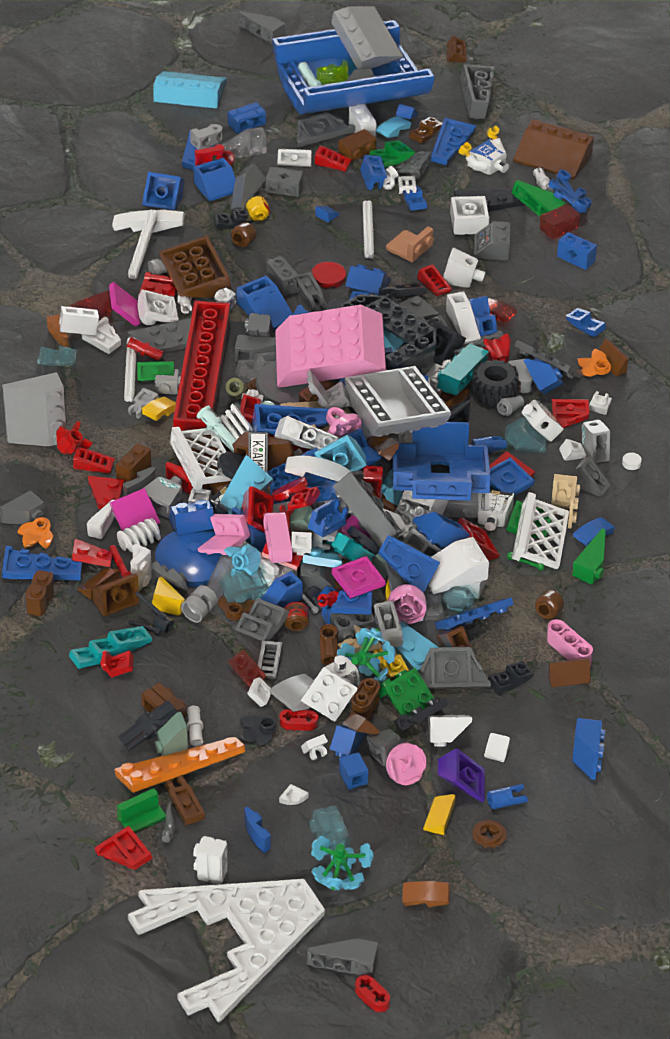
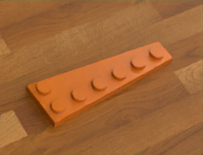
M230 737L225 740L134 764L125 763L115 769V775L134 793L245 752V746L236 737Z

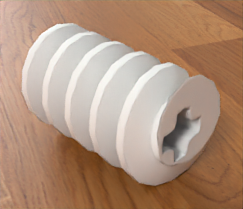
M153 518L146 519L144 522H139L137 525L125 528L124 531L117 532L120 547L123 551L128 549L131 553L133 552L132 546L135 543L138 545L142 543L143 546H147V539L151 544L154 542L153 537L156 540L161 539L159 527Z

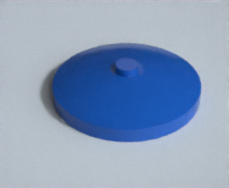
M211 529L177 535L175 531L171 532L159 542L155 552V561L161 566L165 565L168 570L174 568L177 573L182 572L188 580L186 582L187 587L214 584L224 578L232 567V557L229 555H222L221 553L207 554L198 551L201 545L216 535L215 531Z

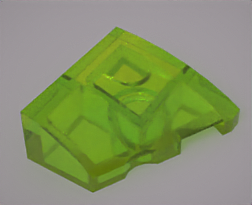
M343 60L342 65L339 66L329 64L316 68V80H319L322 85L345 82L349 78L347 60Z

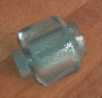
M455 586L451 587L449 591H445L443 601L449 610L463 613L472 608L474 594L471 593L469 588Z

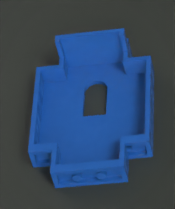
M446 422V424L435 428L425 427L417 431L412 430V443H399L400 446L393 455V490L412 491V499L471 501V493H490L488 447L468 445V422ZM436 464L449 466L450 473H431V466Z

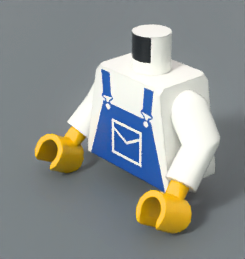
M497 126L493 127V131L491 128L487 131V136L493 138V141L489 139L471 151V145L468 142H465L459 148V153L466 155L468 166L472 167L473 170L481 171L488 175L498 170L503 173L508 170L509 165L506 163L507 154L500 138L497 137L499 133Z

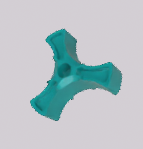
M337 533L333 542L328 540L326 544L334 548V551L351 561L366 556L372 561L375 557L374 554L362 548L363 545L341 533Z

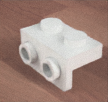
M135 543L132 546L133 559L130 561L131 574L137 573L140 591L152 579L150 566L151 551Z

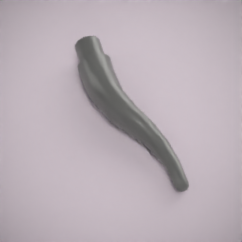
M172 800L167 805L165 829L162 833V841L165 843L169 842L175 833Z

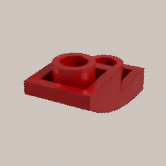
M307 487L293 495L288 506L289 510L310 506L315 503L320 495L318 487Z

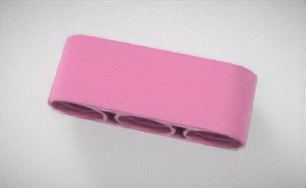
M285 512L264 513V530L270 562H291L292 547Z
M558 619L550 621L547 630V642L568 661L589 659L591 666L593 647L563 621Z

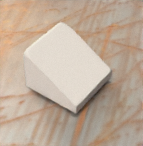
M566 439L559 448L563 459L566 461L586 457L581 443Z
M490 733L484 757L504 762L510 746V737Z

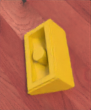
M451 794L434 798L423 830L444 835L455 805L456 795Z

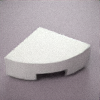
M290 784L280 796L279 803L286 805L302 803L308 798V792Z

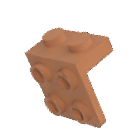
M426 227L418 235L404 230L386 245V250L414 262L433 245V229Z

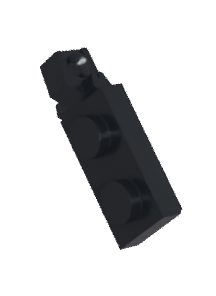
M418 282L388 285V287H379L378 296H386L389 299L391 297L404 298V296L408 295L414 297L426 294L427 288Z
M435 697L427 701L426 707L422 709L419 706L410 711V716L400 715L394 720L398 731L401 732L448 706L449 703L446 697L439 700Z

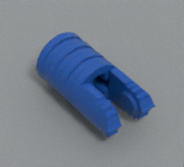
M488 436L471 440V445L487 446L488 453L503 450L508 445L501 436Z
M523 784L488 791L487 800L489 807L494 810L528 802L527 796L513 798L512 793L522 791L524 789Z

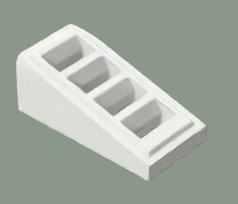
M109 503L87 522L88 536L98 539L104 537L115 519Z

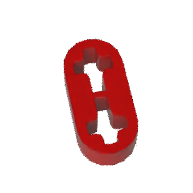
M285 709L279 715V724L283 729L311 731L318 726V714L312 710L292 711L291 709Z
M362 975L356 979L355 993L375 1012L387 1011L390 1006V994L371 976Z

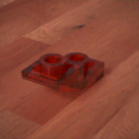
M488 298L490 314L495 315L496 320L508 322L517 314V310L510 305Z
M244 649L228 661L229 665L249 688L254 679L260 677L263 680L267 677Z

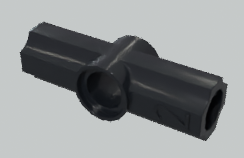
M168 699L152 712H146L136 720V724L118 737L126 749L131 751L146 739L149 740L157 736V732L178 711Z

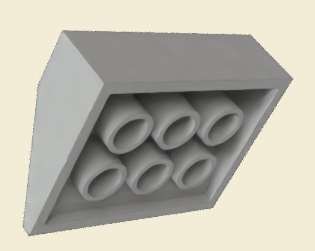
M346 7L333 12L331 23L357 69L374 68L403 57L375 7Z
M57 372L3 384L7 442L38 446L57 445L56 430L60 426L66 429L64 389Z

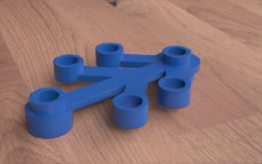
M559 170L556 180L551 179L548 183L551 189L556 190L554 196L558 199H566L572 204L573 210L577 213H585L592 204V201L585 197L587 192L582 188H578L574 192L568 182L571 175L565 170Z

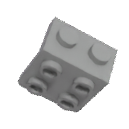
M311 370L307 371L308 388L313 395L316 394L319 397L318 402L322 408L330 409L337 407L341 409L346 405L348 396L342 381L326 391Z

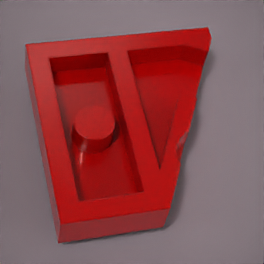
M88 476V484L91 486L98 509H102L111 500L121 498L123 479Z

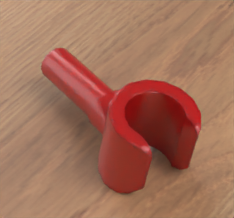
M281 505L279 510L281 513L285 512L288 529H290L289 517L294 512V509L289 510L288 508L286 511V506Z

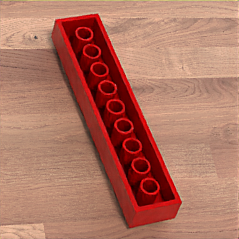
M194 301L173 417V427H180L181 431L207 428L203 420L197 418V414L205 406L209 405L215 412L230 324V303Z

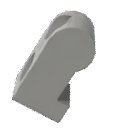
M212 124L208 128L201 130L197 128L191 130L190 142L198 150L205 149L222 141V126L218 124Z
M525 359L508 361L511 367H515L516 371H518L517 390L521 393L530 392L532 390L533 378L523 361Z

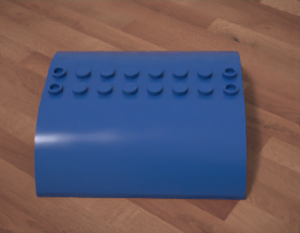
M395 20L383 23L403 57L371 68L374 75L372 78L347 82L345 81L357 67L335 29L272 39L282 86L299 114L427 95L432 90L434 75L430 69L417 70L400 45V27ZM306 62L316 80H319L322 85L309 87L298 70V65Z

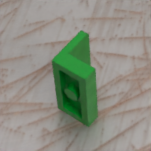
M174 361L137 363L138 381H155L156 375L174 376Z
M154 788L117 805V819L124 828L129 826L134 833L166 819V814L158 805V793Z

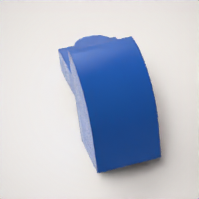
M488 296L469 299L480 336L496 333L495 315L490 314Z

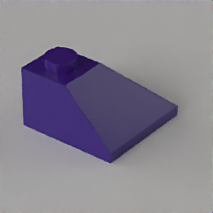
M457 748L438 759V775L442 779L481 803L485 801V768Z

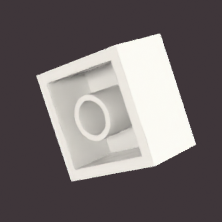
M485 196L451 197L450 215L454 234H476L489 224Z

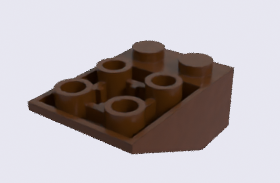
M244 432L232 444L234 453L244 457L248 456L250 432ZM268 436V471L286 463L288 457L294 456L290 441Z

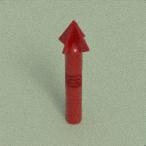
M111 545L109 551L112 552V557L119 569L120 575L123 577L131 574V571L128 572L116 546Z

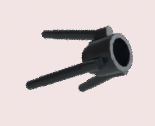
M136 591L135 595L157 614L153 621L155 627L129 620L128 623L138 627L143 626L145 629L154 631L158 635L161 632L165 634L170 632L174 626V620L162 613Z

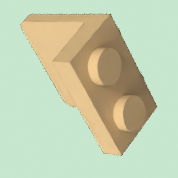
M554 474L551 505L570 508L568 528L571 529L572 523H576L577 512L573 510L578 509L579 498H575V496H579L580 485L577 484V476Z

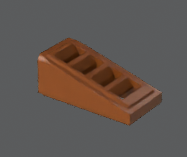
M60 314L48 316V331L65 351H68L69 341L67 332H60Z

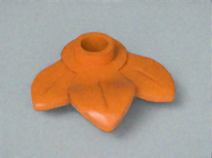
M593 349L591 358L577 359L579 367L582 368L583 376L605 375L611 370V364L606 359V354L597 349Z
M39 517L33 522L24 523L17 531L19 535H23L22 542L24 548L31 547L39 542L43 548L47 549L53 540V534L50 531L51 523L45 517Z

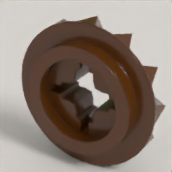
M484 820L474 826L472 835L477 845H482L484 849L491 847L494 850L496 846L501 847L502 843L506 841L507 833L504 826L499 822ZM487 831L493 836L492 839L486 836Z

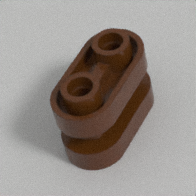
M373 678L362 680L351 698V713L355 712L368 721L379 705L380 684Z

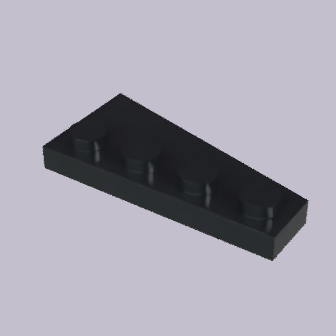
M454 190V197L485 196L488 211L525 205L511 193L512 190Z

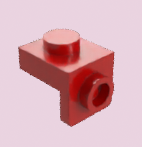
M106 650L102 652L101 667L112 678L133 671L134 656L130 651L112 657Z

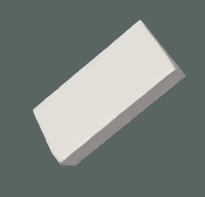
M278 149L277 165L311 167V150Z

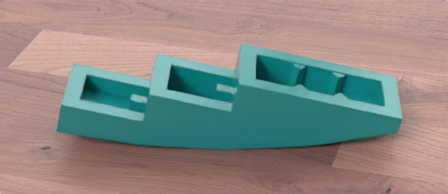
M143 626L110 631L107 638L91 640L88 647L70 650L69 657L78 669L101 663L103 651L107 650L112 657L127 651L132 652L152 642V637Z

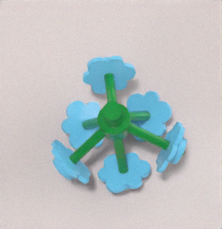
M362 628L355 635L357 643L361 645L360 651L354 653L355 648L353 646L343 643L341 649L337 650V655L347 657L353 665H360L358 668L360 673L368 677L374 674L376 677L373 679L381 684L387 678L388 669L385 668L379 672L380 660L375 657L383 656L387 663L391 664L395 660V649L390 645L389 641H385L379 629L371 628L369 630ZM378 640L385 641L382 645L383 652L371 654L368 651L372 645L378 643Z
M324 836L314 840L312 843V856L317 860H322L324 855L329 853L332 859L326 869L322 866L312 869L316 881L332 890H339L340 888L353 890L358 888L364 881L363 874L357 873L353 875L350 869L352 864L356 862V858H359L363 868L370 867L373 860V851L370 849V845L365 843L360 847V853L354 854L352 848L348 847L345 849L343 844H338L334 851L329 849L330 839ZM335 865V872L333 876V873L330 870ZM340 868L347 872V879H338Z

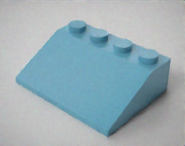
M163 71L156 77L153 85L154 102L218 108L226 78Z

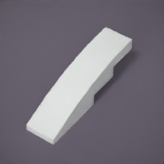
M149 210L114 215L112 226L115 231L131 227L133 232L142 230ZM156 210L158 216L152 233L183 225L184 212Z

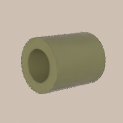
M231 378L226 383L227 393L235 399H241L242 393L246 394L248 391L246 384L238 378Z

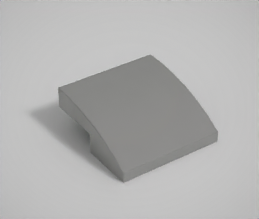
M307 674L296 675L272 687L270 693L292 711L310 709V706L302 702L301 699L314 680Z

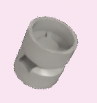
M201 585L182 603L181 610L189 620L198 623L216 606L218 598L213 590Z

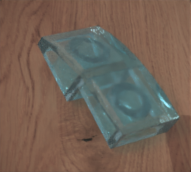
M59 346L58 351L40 347L37 364L49 366L73 365L77 350Z

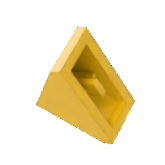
M159 577L152 604L161 612L177 616L181 615V605L185 599L163 577Z

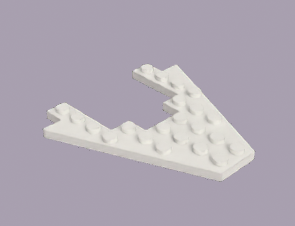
M304 879L141 890L139 891V898L145 907L128 914V920L136 933L140 935L196 910L206 925L226 917L228 918L244 945L227 952L228 959L235 969L178 993V1000L188 1015L209 1007L219 1022L325 915V909Z

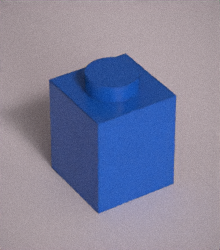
M359 752L339 758V773L348 790L368 784V769Z

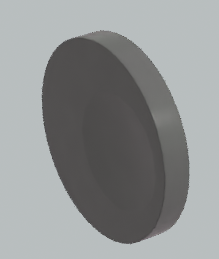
M276 362L262 367L256 378V388L259 394L263 395L265 401H271L275 405L299 402L300 391L308 387L307 383L278 388Z

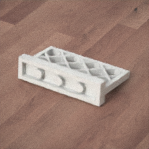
M172 427L170 444L194 490H201L203 484L232 481V479L222 473L223 470L221 468L218 471L210 468L211 465L217 467L215 459L226 452L219 437L213 431L207 428L181 431L180 427ZM203 435H211L212 438L208 439L203 437ZM186 437H191L194 441H190ZM198 441H201V442H203V443H206V445H205V446H202V445L198 444L197 442H198ZM213 446L215 448H218V450L215 451L210 449L209 447ZM192 448L200 450L201 452L196 453L192 451ZM207 453L212 455L213 457L209 458L204 456L203 454ZM201 460L206 462L207 464L205 466L203 464L198 463V461ZM207 472L214 476L205 477L204 473Z
M529 492L522 504L512 559L519 561L523 557L558 570L569 511L536 500V494ZM536 507L542 508L545 513L540 514ZM554 514L562 515L563 519L557 520ZM548 516L553 523L548 524L544 518ZM538 520L542 526L537 528L533 521ZM556 526L560 533L555 534L551 528ZM546 530L550 536L545 538L541 531ZM536 534L540 540L534 541L530 535ZM554 540L558 546L553 548L549 541ZM544 544L548 550L542 551L538 545ZM533 547L538 554H532L527 551ZM552 554L555 561L549 560L546 555Z

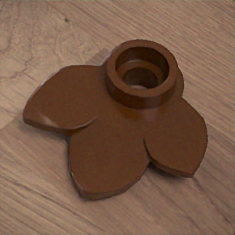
M239 591L230 599L220 596L218 605L225 611V616L228 619L240 620L243 612L249 614L255 600L247 601L244 594Z

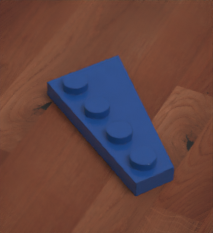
M512 597L504 598L434 623L437 630L444 629V631L459 624L464 626L473 623V619L478 617L479 620L491 617L490 613L496 611L499 614L508 611V607L514 605Z

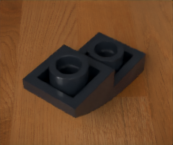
M232 209L231 215L214 213L213 217L216 229H233L241 223L251 224L252 222L248 211L243 209Z
M521 661L507 665L503 672L489 675L488 680L491 682L492 688L500 694L525 683L534 676V673Z

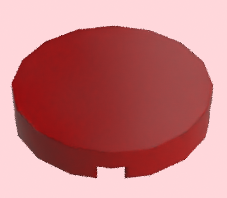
M322 262L314 266L311 271L319 287L322 288L339 287L346 280V270L338 263Z
M305 477L291 481L274 491L271 496L274 497L276 502L285 500L290 495L297 494L308 485Z

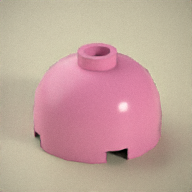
M410 584L400 585L388 597V601L394 602L399 623L407 621V624H413L424 618L427 610L426 597L418 587Z

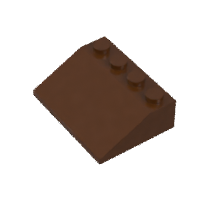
M532 119L521 139L513 162L536 169L542 168L543 171L558 174L559 170H565L571 175V179H575L592 154L594 136Z
M208 236L158 252L180 297L214 298L216 292L220 289L224 290L227 288L232 291L230 278Z

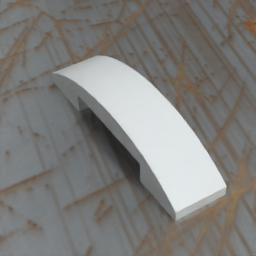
M311 456L288 457L285 472L303 477L305 472L334 481H339L349 472H352L335 462Z

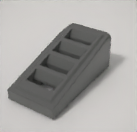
M262 640L256 678L277 679L283 651L282 642ZM267 652H274V653H276V655H274V654H266V653H267ZM265 658H272L275 661L265 660ZM264 664H269V665H274V667H267V666H263V665H264ZM262 670L273 671V673H262Z

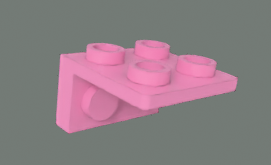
M214 514L210 519L216 535L201 545L198 551L207 554L221 553L222 555H227L224 552L225 548L243 544L244 540L251 536L245 516Z

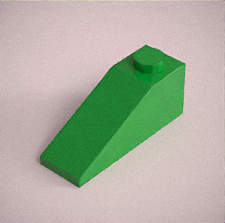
M519 180L515 181L511 193L548 224L562 214L565 202L556 198L554 193Z
M602 528L573 564L572 576L591 585L597 579H601L604 574L605 529Z

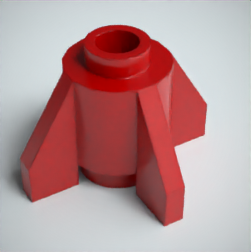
M506 333L500 339H493L491 341L485 338L483 341L486 347L483 349L489 351L487 361L497 360L507 363L510 358L511 345L509 334Z
M77 421L71 430L61 426L56 430L57 448L61 453L71 455L73 452H76L77 447L85 449L91 447L93 442L85 438L83 439L81 432L78 431L81 422Z

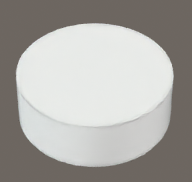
M627 453L623 456L622 465L628 470H636L641 466V457L636 453Z

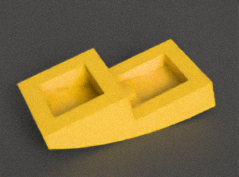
M166 397L157 398L142 408V414L157 421L163 415L170 416L175 411L176 402Z

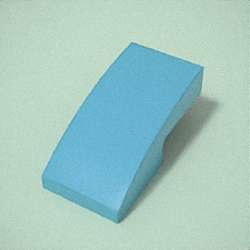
M399 116L393 117L377 127L376 131L388 138L396 137L399 135L400 130L410 129L411 122Z

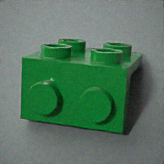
M416 668L408 672L404 669L395 675V680L391 681L389 678L380 684L379 699L388 695L399 715L405 714L410 716V711L419 706L423 709L427 706L426 702L434 698Z

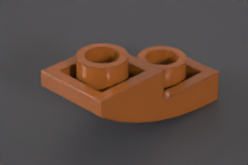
M434 881L403 883L402 902L405 906L426 903L428 907L449 904V883Z

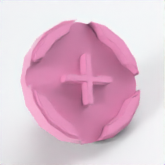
M332 407L327 412L326 420L330 425L327 433L337 436L338 439L362 426V421L357 414L346 415L342 409ZM332 415H337L340 419H336Z
M402 743L394 747L386 761L389 777L402 785L414 784L423 776L421 774L427 766L423 750L410 743Z

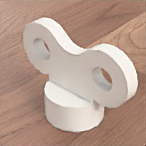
M389 166L385 170L387 173V179L384 180L383 184L385 189L393 188L395 186L394 180L399 176L397 171L392 166Z

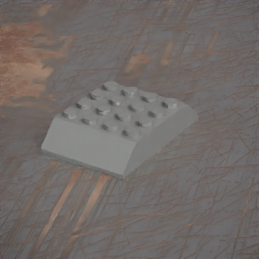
M416 366L345 377L350 404L373 436L381 437L389 433L399 434L407 430L417 431L425 427L435 428L446 424L451 416V411Z

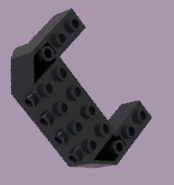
M360 294L333 308L363 305L382 314L383 329L404 341V344L399 349L385 356L386 371L416 366L422 375H426L434 365L436 329L388 297Z

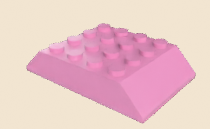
M363 305L292 315L275 330L278 388L307 384L306 378H308L307 371L309 370L313 372L319 382L386 371L383 316L381 313Z

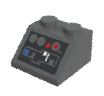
M492 222L475 234L474 258L509 260L510 222Z

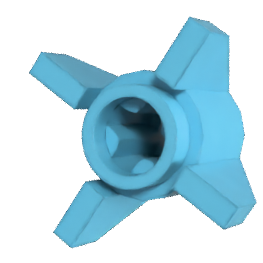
M247 544L243 548L232 546L225 548L224 552L232 557V564L235 567L230 573L232 578L238 576L244 570L250 576L256 574L261 556L255 547Z

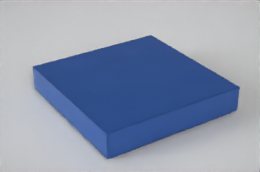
M511 457L490 468V486L495 491L514 493L515 496L535 483V480Z

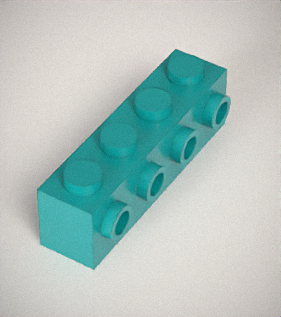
M469 343L465 348L461 349L457 356H454L450 363H447L443 370L439 371L437 375V388L445 393L457 396L472 381L475 367L487 361L489 351Z

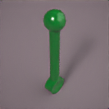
M513 552L507 553V559L514 560L512 559ZM523 558L519 560L520 562L537 567L540 571L544 569V564L542 563L537 564Z

